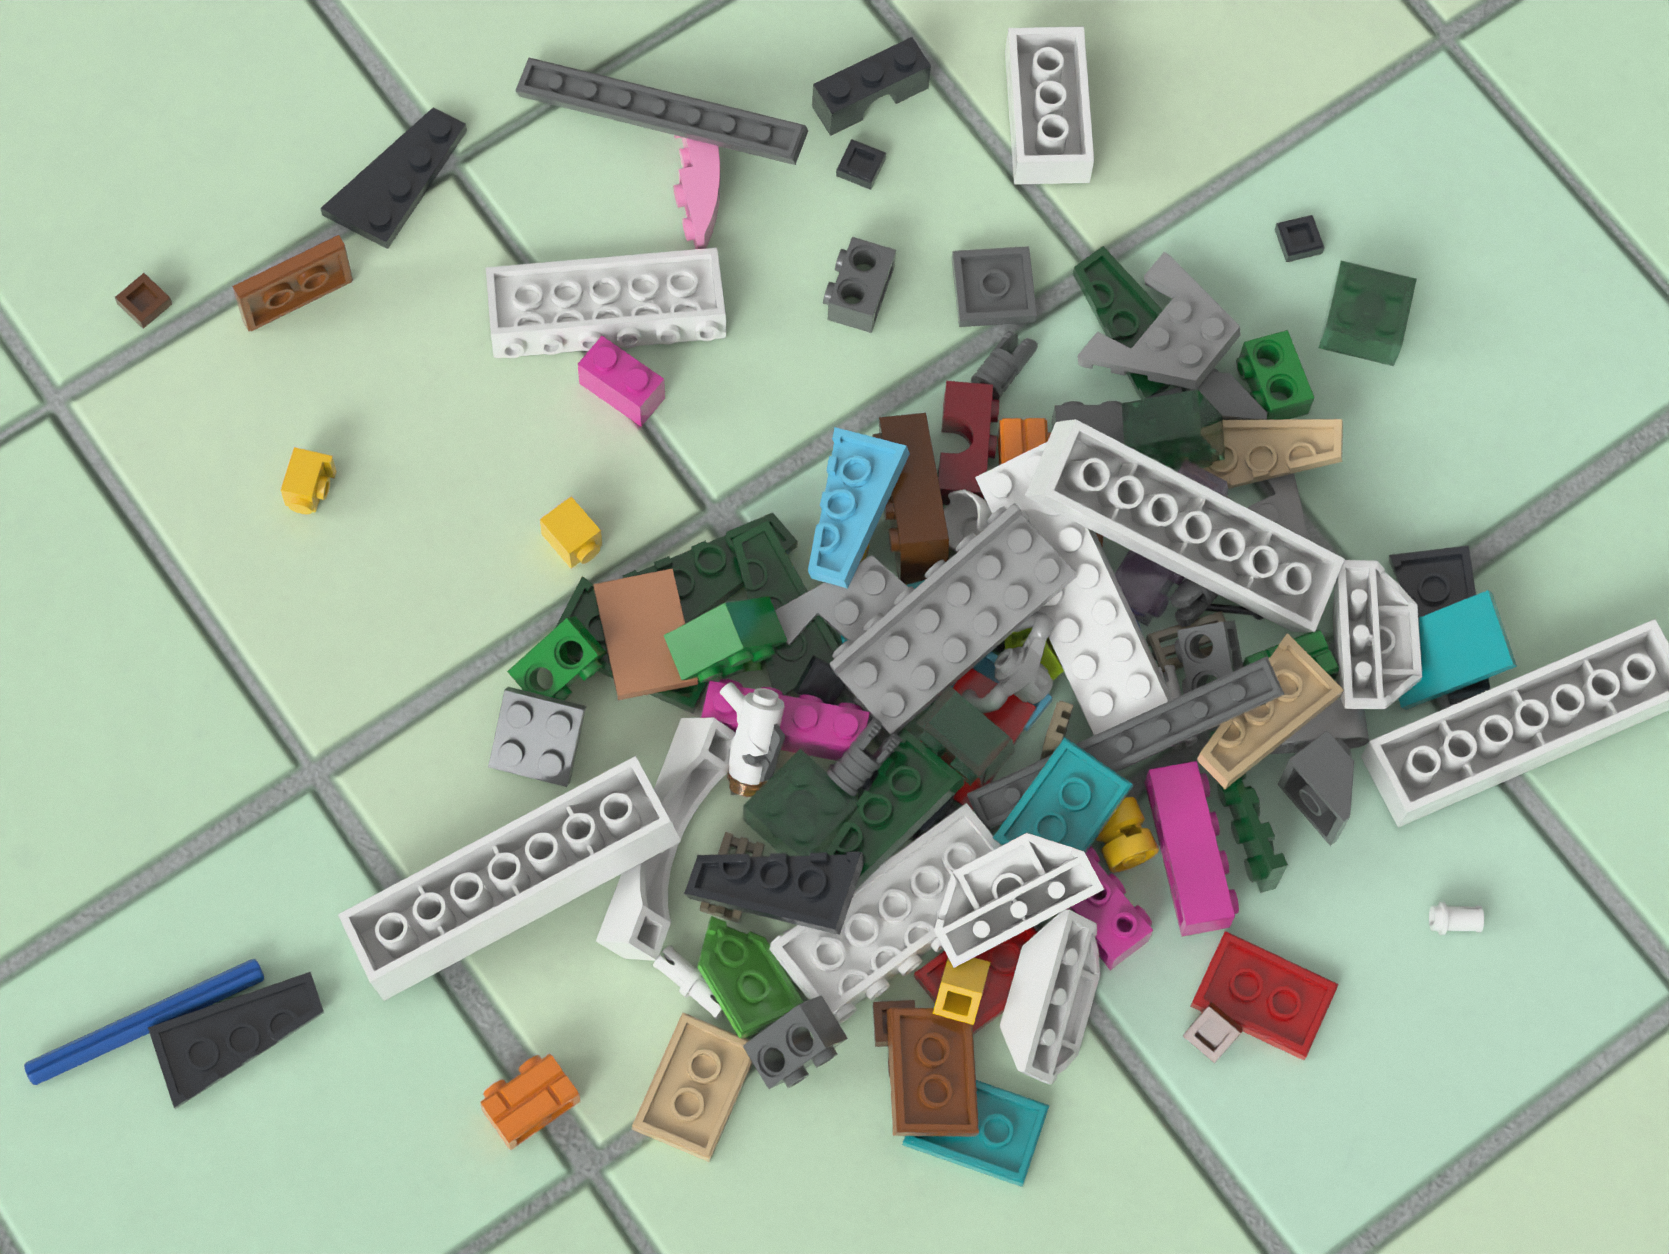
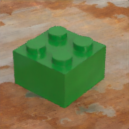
M769 596L723 603L663 635L681 680L698 678L700 683L710 681L719 676H722V679L735 676L745 670L744 663L750 660L753 663L766 660L776 654L775 647L788 641Z

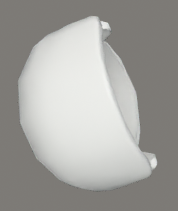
M965 489L948 494L950 504L944 509L949 536V548L957 552V545L971 533L977 536L988 526L986 523L988 518L992 515L986 500Z

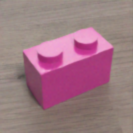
M603 336L597 340L578 363L579 384L641 427L665 399L664 378Z

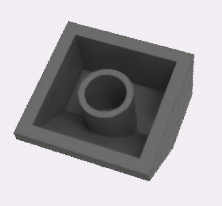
M1325 731L1289 759L1277 785L1331 846L1337 841L1350 818L1354 760L1351 758V751L1345 742L1340 738L1334 739L1328 731Z

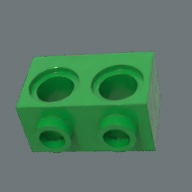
M1288 330L1245 341L1239 358L1236 359L1237 370L1240 378L1247 380L1251 390L1250 395L1267 412V420L1293 419L1309 414L1314 401V395ZM1258 359H1269L1274 365L1265 366ZM1280 392L1287 397V399L1278 400L1274 398L1271 393Z
M576 616L569 617L561 622L507 672L522 690L565 701L573 693L569 687L580 677L583 681H586L600 670L603 665L599 660L607 652ZM571 641L578 642L583 649V657L579 663L572 662L567 656V646ZM542 667L548 669L553 676V684L548 690L542 688L537 681V674Z

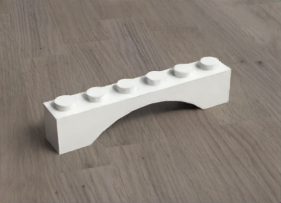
M681 718L654 788L680 840L701 802L729 770L731 741L736 733L715 718ZM679 843L621 874L596 942L624 959L657 961L671 924L668 909V885L671 866Z

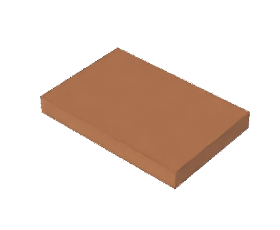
M673 568L593 584L618 700L698 684L697 678L681 680L663 636L685 624Z

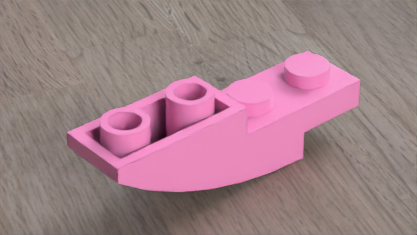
M674 135L675 139L682 138L684 148L679 149L682 169H679V184L673 185L677 207H684L687 218L682 219L684 234L687 241H694L695 249H706L716 223L720 201L719 146Z

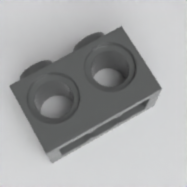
M855 237L851 238L848 249H841L835 265V271L839 272L836 283L829 282L825 291L823 304L828 305L827 320L872 333L895 268V249ZM860 264H867L871 266L872 269L862 271L857 269L856 266ZM847 297H856L860 300V302L856 304H850L845 302L844 299Z
M1235 620L1177 630L1179 639L1175 641V651L1179 662H1183L1186 677L1182 681L1183 694L1206 685L1210 675L1219 679L1243 668ZM1204 635L1208 636L1213 644L1212 652L1208 657L1203 655L1199 649L1200 639Z
M821 995L794 1007L744 1044L743 1048L768 1089L785 1083L787 1088H790L809 1076L806 1068L813 1063L817 1068L836 1057L838 1053L835 1048L848 1038Z

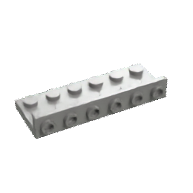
M1016 503L1008 509L1003 506L996 510L986 522L988 526L977 536L974 533L966 536L957 545V553L947 562L940 560L926 572L925 577L927 579L916 589L912 586L905 589L895 599L894 603L896 606L886 615L879 613L864 626L863 630L865 633L855 642L851 640L844 642L833 653L834 660L831 661L830 666L834 673L873 717L882 722V727L890 736L893 733L897 734L1077 577L1075 571L1022 515L1021 509Z

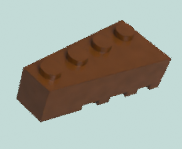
M926 412L879 417V433L872 434V437L906 445L910 453L884 509L885 520H890L891 528L888 529L890 551L895 553L898 579L905 585L926 580V572L938 561H948V530Z

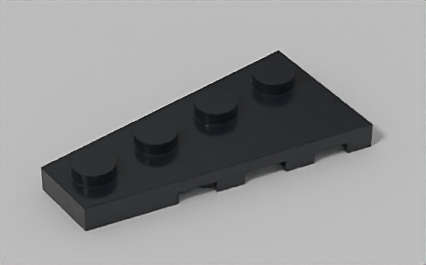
M433 107L320 208L322 216L388 249L466 134V123Z
M1469 545L1389 555V562L1399 585L1417 604L1418 618L1476 595ZM1489 678L1446 694L1450 705L1460 703L1490 690Z
M827 852L810 853V856H788L787 853H770V856L751 857L749 854L697 855L684 894L689 899L840 935L866 857L862 852H847V855H829Z
M311 972L148 1027L174 1109H177L324 1014Z

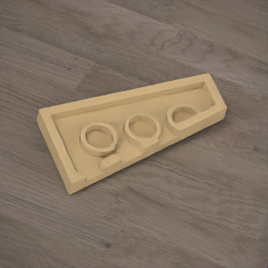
M1342 419L1184 420L1182 475L1217 492L1342 462L1343 421Z
M1288 633L1282 639L1273 655L1269 657V661L1285 695L1221 724L1197 758V761L1224 789L1229 787L1340 698L1344 691Z

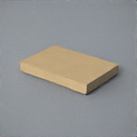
M682 1012L632 1124V1130L710 1162L753 1064L743 1048V1045L750 1040L741 1039L736 1034Z

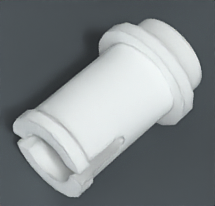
M1439 902L1438 906H1431L1430 929L1438 931L1439 935H1445L1447 931L1482 932L1484 927V911L1482 906H1447L1445 902Z

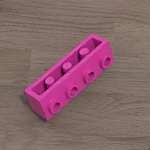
M721 679L719 682L709 681L701 718H715L736 733L738 727L737 712L720 694V691L730 682L744 696L748 693H753L755 689L745 688L741 683L730 679ZM761 687L776 692L778 698L784 702L785 707L780 729L785 735L781 748L783 751L837 761L841 759L843 753L850 748V744L869 723L870 712L862 711L863 709L858 705L840 703L839 706L823 703L820 698L815 696L800 695L799 698L783 695L780 690L775 688Z
M1197 761L1149 769L1144 783L1181 937L1230 928L1235 914L1239 913V904L1235 890L1228 889L1225 875L1229 874V863L1225 850L1219 851L1216 836H1219L1220 828L1215 811L1209 812L1206 798L1210 797V786L1206 773L1200 774Z
M1090 846L1085 854L1104 890L1066 910H1071L1097 923L1095 940L1098 946L1099 957L1109 970H1112L1149 942L1153 929L1150 927L1152 921L1142 907L1139 905L1134 907L1125 897L1126 890L1121 881L1112 873L1107 875L1098 864L1100 862L1098 854Z

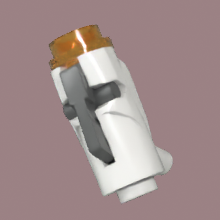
M730 682L720 691V694L737 712L738 722L736 734L731 741L727 779L730 782L729 788L738 795L756 797L767 786L768 780L772 778L778 762L777 758L785 740V735L780 729L785 706L784 702L778 698V694L772 690L758 688L753 693H748L744 696Z

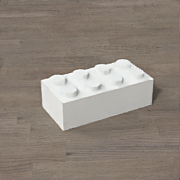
M1084 26L1008 28L1005 59L1014 185L1090 183L1094 164Z

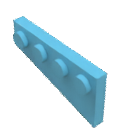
M834 427L832 438L834 446L832 456H829L826 470L828 478L825 492H822L820 502L821 516L819 524L816 525L808 572L811 579L848 589L910 453L906 445Z

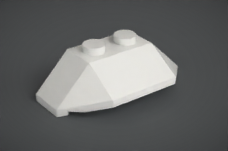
M1344 560L1335 582L1333 603L1335 661L1339 667L1336 683L1344 690L1340 699L1344 709H1386L1422 679L1417 604L1385 572L1384 567L1378 561Z
M1025 833L952 871L934 931L953 967H956L1104 890L1084 851Z
M1066 909L1055 916L1022 946L1000 1023V1029L1018 1071L1046 1084H1053L1057 1079V1075L1064 1071L1078 1056L1100 978L1099 951L1095 940L1097 923Z

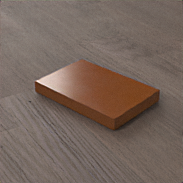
M337 235L232 287L242 320L247 330L253 331L352 283L353 278L345 244L341 237Z
M890 1007L887 1010L893 1136L975 1137L979 1134L973 1025L933 1014L934 1008Z

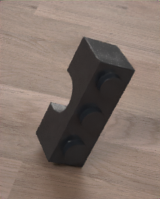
M910 37L814 83L812 108L829 135L832 136L863 121L864 112L867 107L880 97L890 94L895 104H898L929 89L931 65L913 37Z

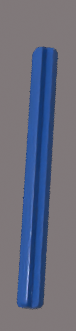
M250 959L24 1064L26 1075L33 1085L45 1082L149 1034L148 1027L203 1009L264 980L262 969L256 959Z

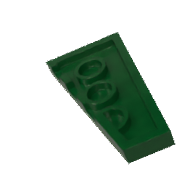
M906 729L899 736L903 740L891 756L878 769L879 775L868 791L865 790L856 803V811L848 822H844L826 850L829 855H847V852H862L865 855L866 859L855 891L965 784L963 777Z

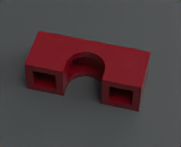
M946 380L941 432L954 433L964 437L970 447L960 453H940L938 481L943 505L950 504L948 494L964 489L984 499V495L975 477L987 472L988 458L995 459L997 435H990V423L998 422L1000 400L992 399V384Z

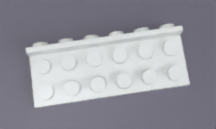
M717 248L486 267L490 330L494 358H517L529 355H554L563 352L589 351L601 336L616 346L624 348L653 344L669 345L676 342L699 340L711 341L726 337V313Z
M966 803L884 862L854 892L840 935L797 925L773 942L769 950L809 1000L822 995L836 1020L841 1024L857 1011L855 1005L866 997L874 1000L885 992L890 986L888 981L895 975L901 973L903 976H906L914 971L923 962L920 957L932 948L935 952L944 949L934 929L952 871L995 850L1001 845L993 839L994 836Z

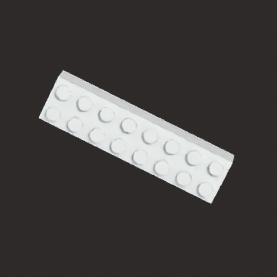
M1076 419L1055 423L1025 494V497L1291 632L1316 631L1345 560L1339 555Z
M1046 442L975 478L992 514L1003 506L1008 509L1016 503L1021 509L1022 515L1076 573L1077 577L1037 612L1045 613L1053 620L1054 626L1049 639L1093 735H1096L1173 699L1096 533L1025 497L1046 447Z
M1655 619L1375 738L1369 741L1361 758L1399 828L1669 711V643Z
M634 756L338 914L369 982L385 1001L680 843L681 840L637 757Z

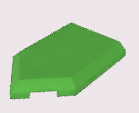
M711 916L697 968L738 1037L744 1039L765 1030L804 1001L783 966L769 950L770 945L765 937L751 931L746 934L727 926L726 921Z

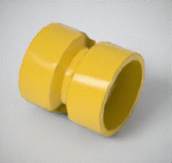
M1127 797L1123 800L1096 838V841L1104 842L1105 844L1101 852L1112 873L1134 868L1148 861L1159 852L1150 829L1141 826L1145 818L1134 797Z

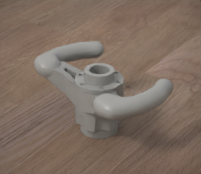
M1036 612L1014 631L1020 632L1033 627L1022 648H1008L997 657L995 661V678L999 683L985 697L979 698L972 689H967L962 693V699L968 709L976 713H989L1001 708L1007 698L1013 694L1022 702H1030L1031 704L1038 703L1046 697L1052 688L1053 680L1047 673L1048 670L1040 661L1046 639L1049 637L1054 626L1051 618L1045 613Z

